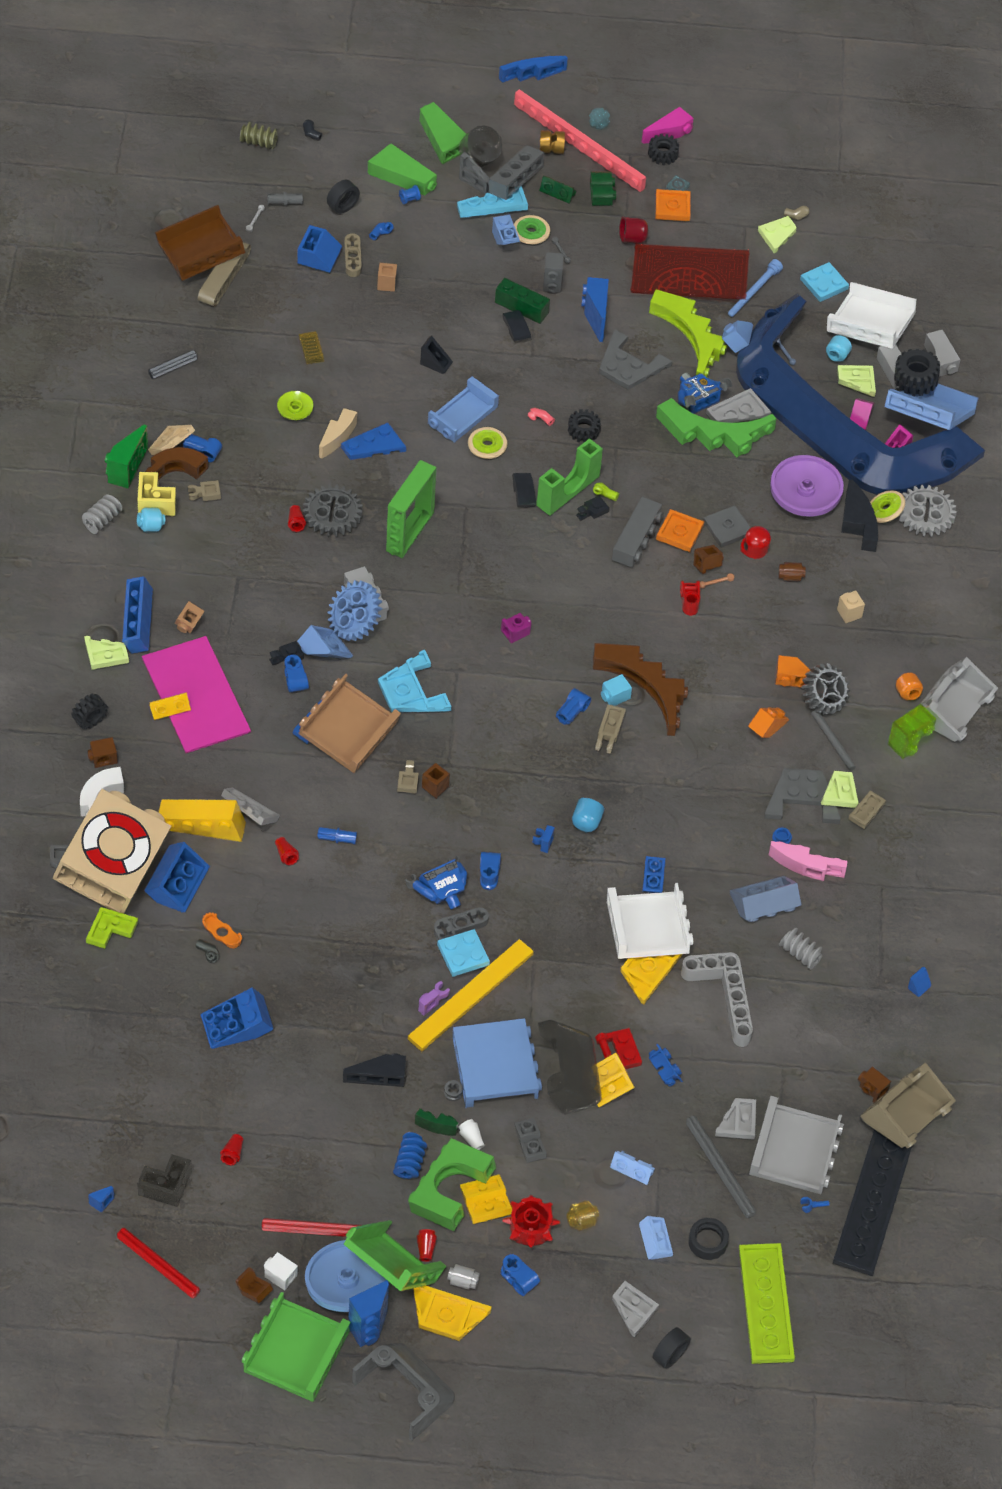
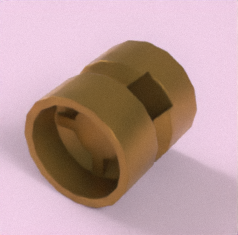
M541 130L540 151L544 153L553 151L556 154H564L565 132L555 131L552 134L551 131Z

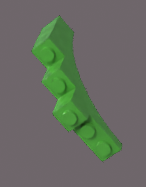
M672 398L658 405L656 418L682 445L697 438L709 451L719 448L724 444L736 457L747 454L751 450L752 442H756L766 434H771L775 430L777 419L771 414L749 422H718L691 413Z

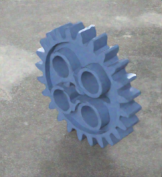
M354 580L353 584L347 582V587L342 585V592L336 591L338 596L337 598L332 597L334 604H329L332 610L328 611V614L332 615L328 621L332 622L330 628L334 629L333 633L348 641H356L357 638L362 640L363 634L369 635V629L374 631L372 625H378L376 618L381 617L378 611L382 610L378 606L382 603V600L378 599L380 594L376 592L377 589L367 582Z

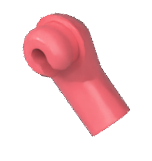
M531 408V411L528 413V417L532 420H536L539 417L549 426L555 422V419L545 410Z

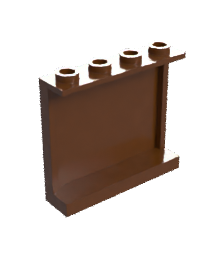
M219 205L155 232L160 248L182 281L246 253L240 236L237 237L222 216Z

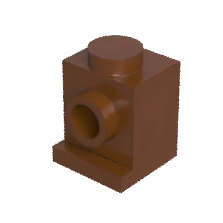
M715 545L697 548L694 551L693 565L704 574L708 569L722 566L723 553Z
M873 1066L868 1071H863L858 1077V1081H860L859 1087H861L865 1094L873 1097L872 1102L874 1103L889 1090L891 1081Z

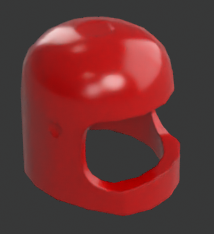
M761 526L751 527L741 542L740 551L749 558L760 559L764 557L768 552L771 542L769 531ZM745 542L748 545V550L744 549Z

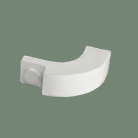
M120 767L103 770L86 782L80 795L81 816L86 817L101 788L108 792L119 791L124 793V782Z

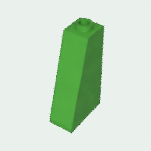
M434 102L420 108V123L442 164L470 150V137Z
M393 144L388 145L368 161V174L406 189L417 185L420 194L424 196L436 188L437 175Z

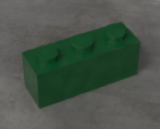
M504 278L496 288L495 303L511 311L520 310L524 317L539 324L549 314L550 299L507 278Z

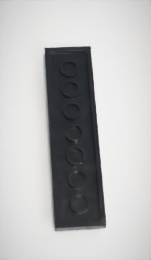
M874 1129L832 1264L873 1276L912 1146L908 1149L905 1146L901 1148Z

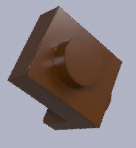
M250 1267L236 1279V1284L241 1294L258 1304L273 1290L271 1284L257 1277L254 1270Z

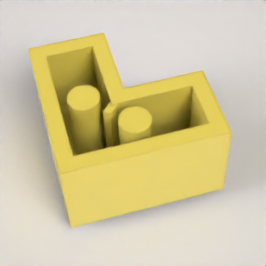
M139 472L138 513L143 508H159L162 514L175 516L176 487H159L158 472Z

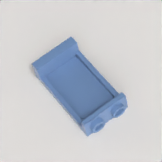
M472 376L467 380V387L436 413L432 410L428 412V424L433 429L442 433L445 438L455 443L498 407L499 395Z

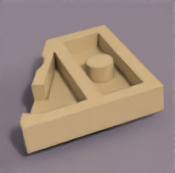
M192 425L167 426L148 450L151 455H155L163 450L173 448L191 435L195 429Z

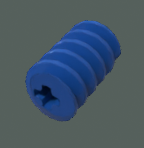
M408 1132L403 1135L401 1148L399 1149V1155L393 1170V1174L400 1178L419 1177L418 1171L421 1170L420 1164L423 1163L422 1157L425 1155L424 1150L427 1148L426 1142L423 1141L419 1134Z

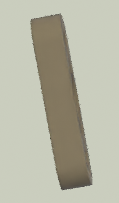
M352 233L346 235L344 241L345 270L348 276L357 277L361 274L360 237ZM350 253H355V254H357V256H356V257H350L349 254H350Z

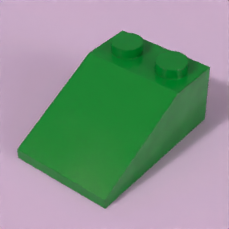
M147 425L139 427L114 445L111 452L106 454L105 463H107L106 475L108 476V483L129 489L148 450Z

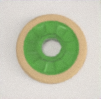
M527 215L517 219L514 223L522 243L539 244L544 242L550 235V226L541 217ZM534 228L536 231L530 232L527 229Z

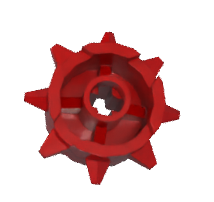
M533 1195L521 1199L519 1203L510 1202L512 1208L511 1217L502 1219V1222L510 1224L511 1240H515L518 1244L528 1245L531 1248L534 1245H541L546 1241L553 1240L550 1234L551 1227L560 1224V1221L553 1218L551 1210L553 1204L551 1202L544 1204L540 1198H535Z

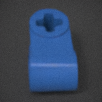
M297 655L287 656L284 661V672L289 693L309 689L307 675L304 672L300 657Z
M481 852L480 885L486 890H492L498 884L501 853Z
M510 1254L503 1259L501 1275L514 1287L517 1293L525 1296L539 1284L540 1279L535 1271L530 1269L517 1255Z

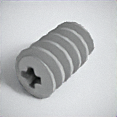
M104 495L102 499L98 500L92 508H89L82 515L85 527L91 533L97 534L98 529L101 530L103 525L108 524V520L111 521L113 516H117L118 512L122 511V505L112 495Z
M794 928L782 938L779 946H783L785 951L790 950V955H796V959L802 960V964L808 965V968L811 970L822 958V947L820 946L815 949V941L809 945L810 938L807 937L803 940L804 933L801 932L799 935H796L798 928Z

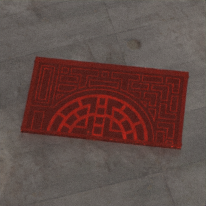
M636 244L634 247L635 255L632 285L630 288L631 293L654 294L657 289L677 296L746 300L749 250Z

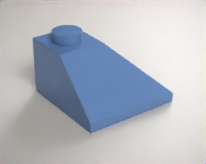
M310 625L297 641L303 653L308 656L353 657L352 653L338 635L333 633L334 630Z

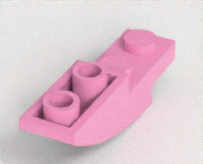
M771 841L769 856L798 874L824 881L825 875L845 877L847 861L811 855L809 854L810 848L802 845Z

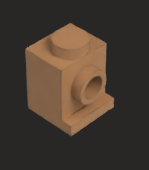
M188 601L175 622L177 629L183 633L189 632L191 634L202 617L204 610Z

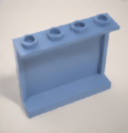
M938 384L934 391H930L927 395L924 393L923 396H919V394L912 396L910 393H904V390L900 392L890 389L888 390L885 407L950 430L975 414L978 397Z
M525 1018L453 1027L452 1039L460 1082L463 1087L465 1108L473 1107L474 1100L534 1093V1098L538 1099V1093L542 1090L541 1079L536 1076L538 1064L537 1061H533L532 1055H535L534 1044L529 1041L531 1029L530 1026H526Z

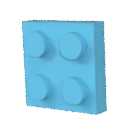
M830 262L810 270L800 277V280L819 302L849 288V284Z
M475 929L438 940L437 945L452 977L488 966L490 963Z

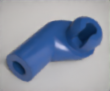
M391 222L378 223L369 234V237L372 240H376L379 235L389 234L394 229V225Z

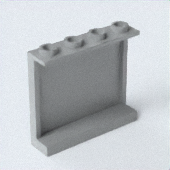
M770 1096L749 1175L821 1194L823 1187H828L830 1176L826 1174L828 1170L833 1168L835 1158H832L831 1155L832 1152L837 1153L839 1141L836 1140L837 1135L841 1136L844 1126L843 1123H840L842 1115L839 1114L838 1120L779 1105L777 1104L778 1098Z

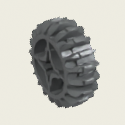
M828 663L812 667L805 674L806 678L802 680L805 683L801 687L805 690L802 696L807 697L804 703H810V709L815 708L817 713L821 712L824 715L840 711L847 704L845 700L850 698L847 695L851 691L847 688L850 682L845 681L847 675H841L842 669H837L836 665L830 666ZM820 675H826L827 677H829V679H822ZM827 698L830 699L832 702L826 703L823 701V699Z

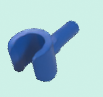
M803 1197L800 1200L801 1204H809L802 1207L805 1213L812 1211V1208L829 1206V1201L812 1202L809 1197Z

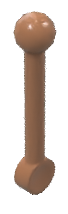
M730 573L727 577L708 582L701 581L700 588L726 580L733 581L734 575Z

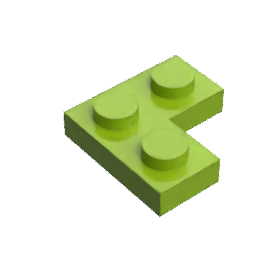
M100 907L87 935L86 943L105 949L112 933L131 938L138 924V918Z

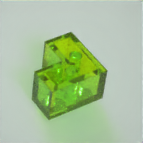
M922 704L918 705L893 722L888 745L902 759L909 755H914L918 750L920 739L925 735H930L935 730L936 718Z

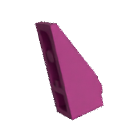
M678 107L645 128L642 134V143H649L652 137L654 138L655 135L659 137L660 134H663V136L668 134V137L672 135L674 136L673 139L680 138L691 132L694 118L681 107Z

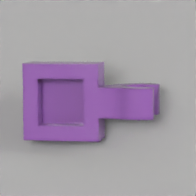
M442 981L438 982L435 985V989L431 992L425 993L420 997L418 1011L423 1016L439 1005L441 999L449 996V988L445 991L439 990L443 987Z

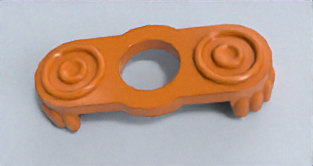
M209 912L203 916L202 923L204 928L216 940L221 941L229 948L240 946L242 941L241 933H235L228 924L223 923L217 918L216 913ZM220 928H225L228 934L226 936H219L216 932Z

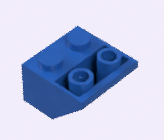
M309 225L298 247L297 263L331 273L342 250V245L326 229Z

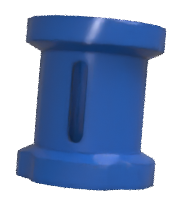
M417 185L412 186L410 189L399 190V197L403 205L408 201L415 199L418 201L421 199Z

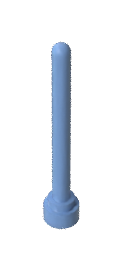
M773 259L768 264L767 271L729 310L728 315L730 317H733L772 275L779 274L783 269V265L779 260Z

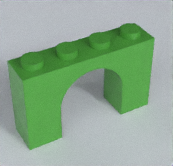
M589 438L577 448L575 465L566 478L552 468L539 478L537 506L550 516L600 477L603 448Z
M451 1138L448 1144L442 1147L437 1160L432 1162L429 1172L421 1178L416 1191L410 1194L408 1202L411 1213L454 1231L464 1217L463 1207L461 1203L441 1195L437 1191L439 1184L445 1178L455 1174L467 1175L486 1184L496 1169L494 1156Z

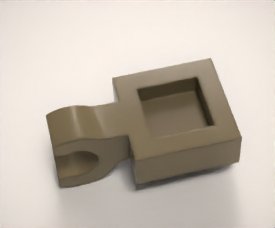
M407 760L405 772L399 771L397 792L417 793L419 773H414V761Z

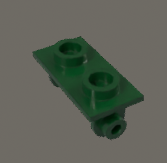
M543 175L539 191L570 204L572 196L574 197L576 194L574 187Z

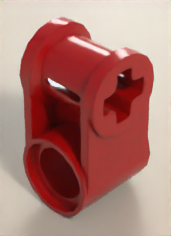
M696 581V583L680 582L682 611L686 615L693 616L699 611L700 581Z

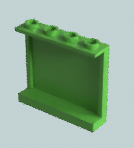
M391 1220L352 1227L347 1232V1239L344 1245L400 1291L436 1283L446 1268V1265L441 1261L429 1264L422 1263L390 1237L386 1231L392 1223Z
M281 1292L278 1299H273L270 1306V1314L264 1316L260 1326L262 1327L259 1334L255 1333L251 1342L253 1346L250 1351L245 1352L242 1358L244 1372L314 1402L350 1332L351 1322L346 1319H342L341 1323L285 1300L284 1293Z

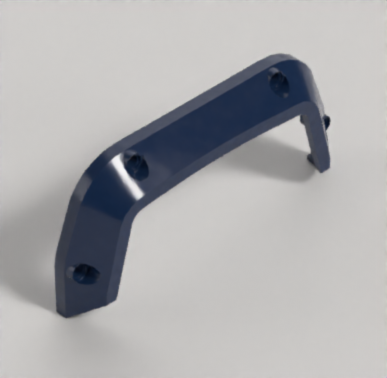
M795 294L776 308L768 309L752 330L749 345L738 353L736 373L743 389L746 391L751 388L771 411V414L821 457L831 463L848 480H853L861 489L869 493L878 495L885 491H897L903 494V492L907 493L908 489L913 491L914 486L920 489L921 485H923L927 489L928 485L931 487L941 485L952 480L984 457L985 450L957 426L900 448L889 447L848 418L813 389L772 347L807 302L798 294Z

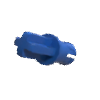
M320 827L317 837L319 839L336 841V843L355 844L357 832L340 830V828L336 830Z

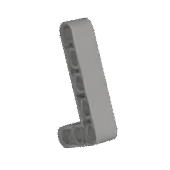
M729 952L685 957L681 969V976L684 980L722 979L733 1042L739 1047L747 1046L751 1041L753 1027L739 956Z

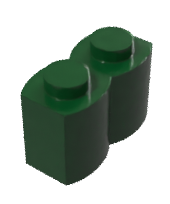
M591 172L590 190L592 205H613V200H616V190H613V187H615V177H612L611 172Z

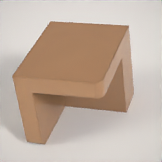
M379 264L377 290L395 291L397 264Z

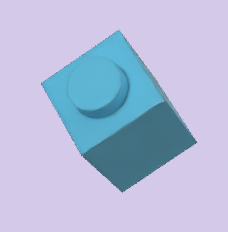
M621 674L603 683L602 699L608 702L609 705L616 706L631 699L632 687Z

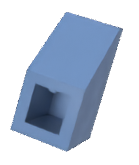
M510 214L493 217L492 233L497 244L505 245L520 242Z

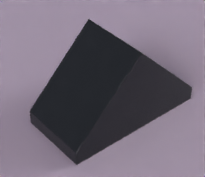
M429 336L421 347L420 364L444 374L453 361L434 337Z

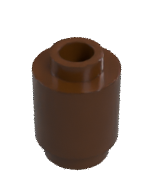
M784 562V564H779V579H783V581H801L802 578H805L806 567L802 566V563Z

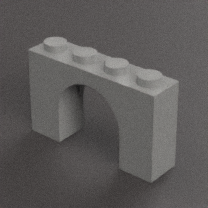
M939 330L926 334L924 346L928 352H932L933 356H937L938 361H940L939 376L958 372L960 358L944 331ZM896 344L893 349L880 346L876 359L893 388H899L895 384L894 374L896 360L901 355V352Z

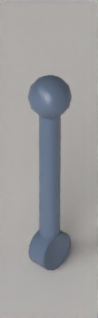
M778 339L775 342V344L778 345L783 351V353L786 355V357L789 360V364L795 365V359L791 358V356L788 354L786 349L781 344L780 339Z

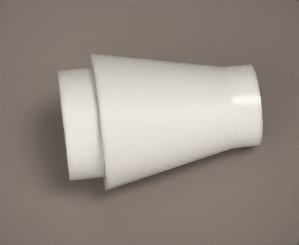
M470 1119L459 1126L460 1135L471 1147L480 1150L485 1146L477 1122Z

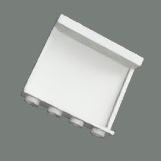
M851 282L849 294L835 314L830 313L827 318V331L893 349L916 313L917 299Z
M675 883L674 892L617 896L615 887L607 889V906L618 959L689 954L690 945H693V935L688 932L690 931L689 919L685 918L687 916L686 905H682L684 901L683 891H679L678 883Z

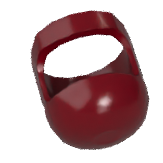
M621 217L619 224L621 241L623 243L644 242L648 236L647 222L641 218Z

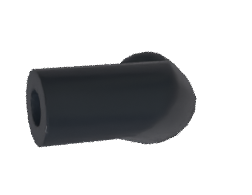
M305 120L303 123L305 135L320 141L322 133L314 130V122L312 120Z

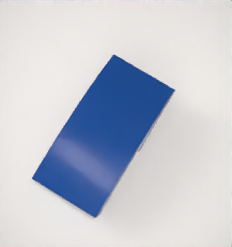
M646 856L642 892L662 893L665 858Z

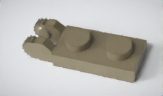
M607 705L598 732L595 750L599 751L601 749L602 741L605 739L609 741L606 749L607 753L611 754L626 713L625 708Z

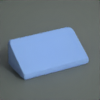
M645 1217L639 1223L648 1259L673 1256L664 1218Z

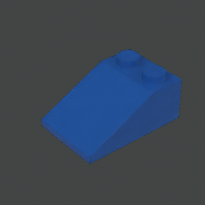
M588 277L587 284H583L582 295L586 296H582L581 306L585 307L584 314L599 342H603L609 279Z

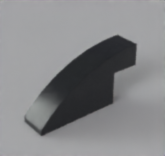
M849 479L841 533L863 536L861 550L876 552L878 524L874 509L862 489L853 480Z

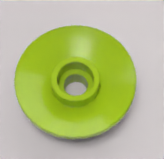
M290 391L279 398L277 408L283 417L290 420H300L311 414L313 401L306 393Z

